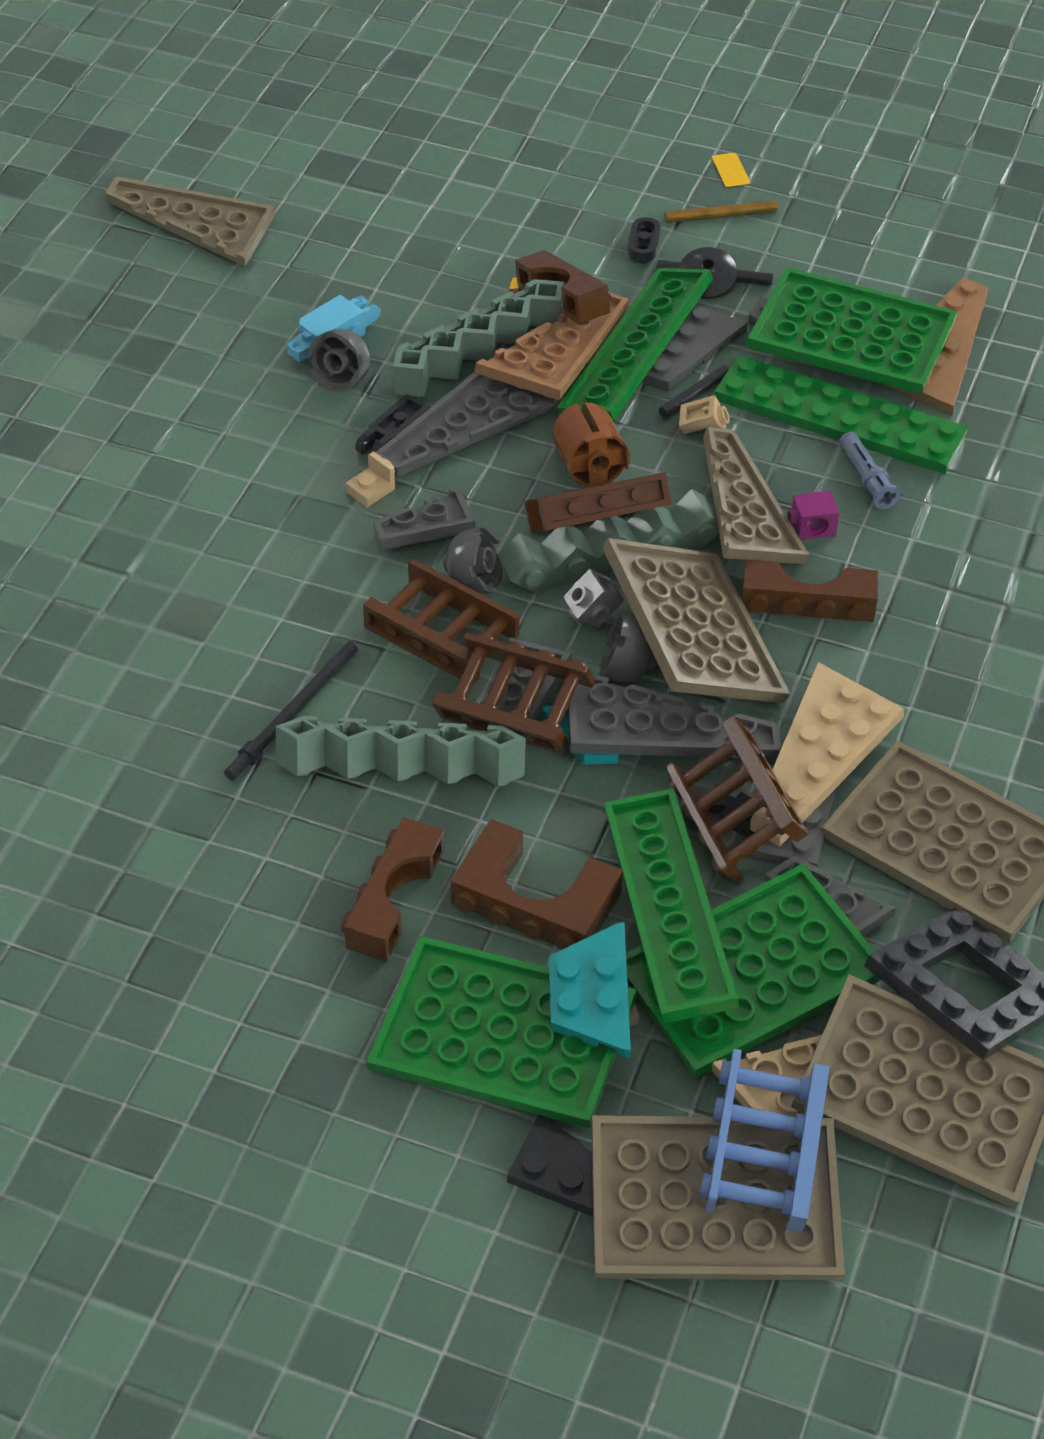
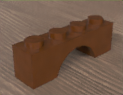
M546 250L515 260L517 284L522 290L525 289L526 283L534 279L564 282V285L561 286L564 315L581 324L610 313L609 301L611 293L608 285Z
M745 560L742 602L749 612L874 622L878 600V570L845 568L832 581L821 584H808L788 576L781 568L779 562Z
M403 817L397 830L392 829L390 831L383 856L376 857L372 866L370 880L367 884L363 883L360 886L353 911H347L343 918L341 931L345 933L346 949L385 962L388 961L402 934L401 912L388 899L397 887L408 881L431 879L445 852L444 829Z

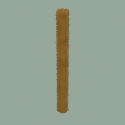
M771 200L665 211L664 217L666 223L777 212V201Z

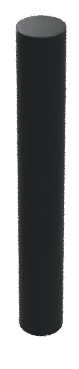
M722 365L661 406L659 414L663 418H667L679 410L682 404L691 402L719 383L729 368L726 365Z

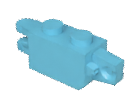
M340 294L300 318V334L287 343V354L294 357L298 362L307 359L311 342L318 335L337 328L349 329L362 337L366 334L365 328L378 320L381 310L375 304L368 307L369 302L364 296H357V298L349 301Z

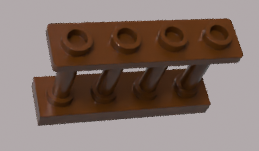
M666 472L526 500L524 502L531 532L547 531L672 504Z
M415 559L408 563L409 584L388 604L382 603L373 597H370L363 604L364 628L458 679L461 678L473 651L454 642L453 639L473 619L487 626L488 628L483 633L492 636L494 639L500 634L508 638H517L519 636V615L511 608L502 606L487 598L484 594L462 585L456 579L449 578L434 570L431 566L424 565ZM419 591L434 598L415 618H410L399 612ZM446 605L461 612L441 633L426 626ZM480 670L474 683L480 678Z
M465 632L463 641L473 653L455 691L450 692L449 695L436 692L431 704L440 718L459 724H467L469 727L482 731H487L488 725L504 726L526 738V744L564 755L569 742L562 731L560 723L577 685L580 684L593 688L595 679L588 665L577 659H570L569 661L559 659L554 654L545 650H539L538 652L527 650L517 642L509 641L507 644L499 642L485 633L474 635ZM485 657L502 662L485 701H481L480 704L469 701L467 696ZM515 667L533 671L516 710H512L511 713L499 710L498 704ZM549 675L564 680L548 718L542 720V722L530 719L528 715L546 676Z
M731 716L722 723L728 734L725 744L687 772H684L672 762L666 768L672 777L668 780L671 788H674L675 793L680 798L682 797L685 805L682 806L684 813L699 828V831L696 833L697 838L714 856L710 860L712 866L721 877L727 875L733 881L739 883L743 880L736 866L739 861L777 834L782 836L786 833L794 841L799 842L809 833L751 731L736 717ZM734 754L740 756L743 761L739 765L740 769L705 795L699 797L693 784ZM748 780L750 782L754 781L757 789L754 791L755 795L714 824L707 810ZM762 807L769 808L772 816L769 817L770 822L728 851L721 837Z

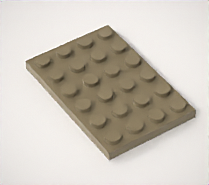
M612 538L607 539L602 547L671 691L785 703L791 693L718 554Z
M899 740L891 746L821 828V832L825 834L824 839L950 910L955 907L958 910L967 912L973 920L1008 943L1011 942L1044 899V819Z
M849 974L804 1075L806 1077L810 1076L814 1063L830 1066L822 1118H834L835 1128L1010 1208L1016 1209L1044 1137V1061L1009 1045L982 1060L906 999ZM796 1095L791 1108L803 1113L805 1101L798 1100V1095Z
M592 1115L594 1278L843 1281L845 1269L834 1118H822L808 1220L803 1232L800 1233L786 1230L788 1215L781 1214V1210L717 1197L714 1212H705L707 1199L699 1197L703 1174H711L713 1160L706 1159L710 1134L718 1136L720 1122L712 1121L713 1117ZM730 1120L727 1142L790 1155L791 1151L798 1152L799 1138L792 1137L793 1133ZM725 1158L720 1178L722 1181L784 1193L785 1189L792 1190L794 1179L793 1176H788L785 1170Z

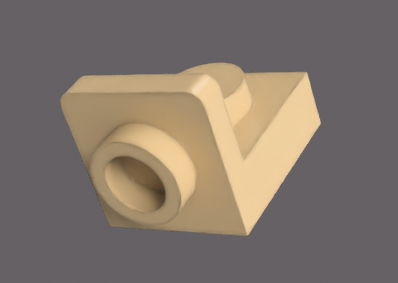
M715 395L682 404L680 407L679 427L683 434L701 431L712 426L726 428V424H729L728 411L725 406L720 405Z
M374 451L368 455L369 468L345 483L346 492L367 508L395 490V469L393 464Z

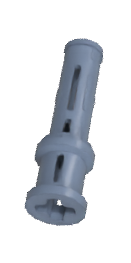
M845 433L839 440L840 446L861 475V485L865 491L870 492L873 496L872 501L875 507L884 510L894 506L900 499L901 493L897 486L890 483L888 472L876 465L858 438L857 433Z

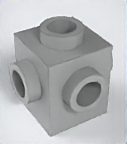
M591 569L563 597L571 608L569 613L574 620L580 624L588 623L597 628L607 621L610 615L624 601V598L610 578Z

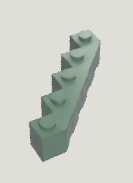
M534 279L525 284V289L515 294L510 291L491 300V306L481 311L475 308L457 317V322L448 327L442 324L424 333L423 339L413 344L406 342L399 345L393 363L394 395L408 394L410 396L424 397L429 377L459 380L463 360L478 362L481 359H485L488 361L494 357L497 343L515 345L516 339L530 332L531 326L539 327L545 322L554 323L558 320V315L563 313L564 310L561 290L564 282Z
M691 489L670 511L664 507L638 511L628 521L618 516L596 520L585 532L573 526L555 529L542 543L518 533L498 554V557L511 582L534 592L579 580L589 569L600 574L613 571L602 548L608 538L689 550L703 548L719 533L715 505L711 499Z
M302 716L275 726L276 764L296 776H305L316 769L327 766L347 779L357 778L362 773L377 769L398 782L408 780L411 776L426 771L447 784L456 783L462 778L477 774L498 787L505 786L511 781L525 776L526 738L504 726L488 725L487 731L467 730V724L438 723V729L417 728V721L389 720L388 726L368 725V719L339 718L338 724L318 723L317 716Z

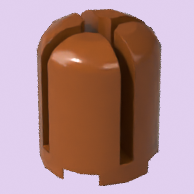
M583 402L582 412L579 406L574 404L567 407L557 417L553 427V441L572 480L574 479L578 484L589 488L613 483V480L622 473L624 468L628 470L630 463L628 447L610 414L603 407L594 403Z

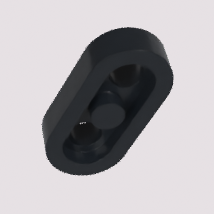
M642 217L632 223L628 242V255L632 260L638 263H647L656 257L661 228L657 220Z

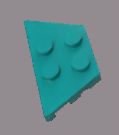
M621 922L549 956L551 1028L553 1031L566 1036H576L582 1042L595 1047L599 1043L618 1050L619 1056L631 1058L624 922Z

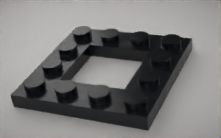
M955 907L869 954L864 967L982 1060L990 1057L1044 1022V972L1034 966L1028 958L1010 948L999 936L989 932L973 920L967 912L958 910ZM959 951L1010 990L1011 993L979 1011L967 1002L962 995L953 991L927 969Z

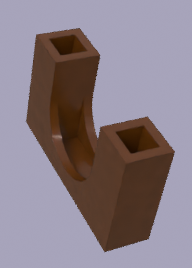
M490 819L451 880V903L457 905L463 911L477 913L489 918L498 925H506L519 930L530 938L541 939L556 945L561 950L598 933L622 892L623 870L589 857L574 884L564 894L548 900L525 898L515 893L506 883V880L523 855V831Z

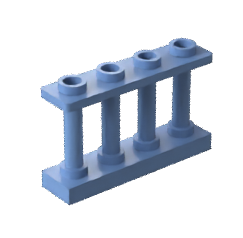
M733 1049L731 1060H723L719 1084L726 1085L724 1098H716L712 1121L720 1122L718 1136L710 1134L706 1159L713 1160L711 1174H703L699 1197L707 1199L705 1212L708 1213L714 1212L717 1197L780 1209L781 1214L788 1215L786 1230L802 1233L808 1220L830 1066L814 1063L809 1077L802 1076V1079L740 1068L742 1050ZM736 1083L798 1095V1100L805 1101L803 1114L797 1113L796 1117L734 1105ZM730 1120L793 1133L792 1137L799 1138L798 1152L791 1151L789 1155L727 1142ZM725 1158L785 1170L788 1176L794 1177L792 1190L785 1189L784 1193L722 1181L720 1178L723 1160Z

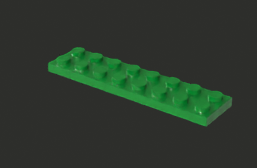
M658 268L557 406L558 414L560 415L567 407L577 404L582 412L583 402L594 403L603 407L610 414L614 422L712 282L711 270Z
M740 355L736 357L714 392L717 400L721 403L836 440H840L847 432H855L868 450L946 474L966 437L968 428L967 426L925 414L924 412L909 409Z
M674 788L604 802L607 821L621 870H623L622 876L662 1023L665 1024L739 1008L737 992Z

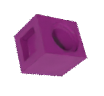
M831 490L793 495L792 509H788L787 518L800 540L836 536L839 510Z

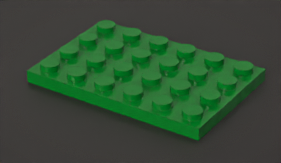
M786 267L748 337L747 348L904 389L909 392L923 394L956 322L958 311Z
M804 863L711 910L737 992L739 1008L663 1024L642 946L640 945L626 953L628 987L637 990L638 1001L695 1079L711 1071L712 1062L723 1059L730 1061L733 1049L742 1050L741 1054L836 1005L849 974L872 985L881 981L880 978L864 967L869 954L875 952L874 949Z
M420 936L366 1063L370 1071L591 1128L592 1115L596 1114L618 1050L600 1043L595 1047L582 1042L576 1036H566L552 1030L549 967ZM628 987L629 1018L637 999V990Z

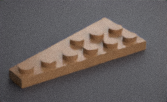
M962 277L936 305L958 311L956 322L923 394L909 392L889 385L885 386L949 415H953L989 288Z
M611 293L609 301L610 313L581 324L564 315L563 312L558 315V320L554 323L545 322L516 339L515 345L509 349L500 348L495 351L494 357L490 360L481 359L476 362L475 373L514 385L519 389H526L541 394L547 398L560 400L628 309L629 298Z

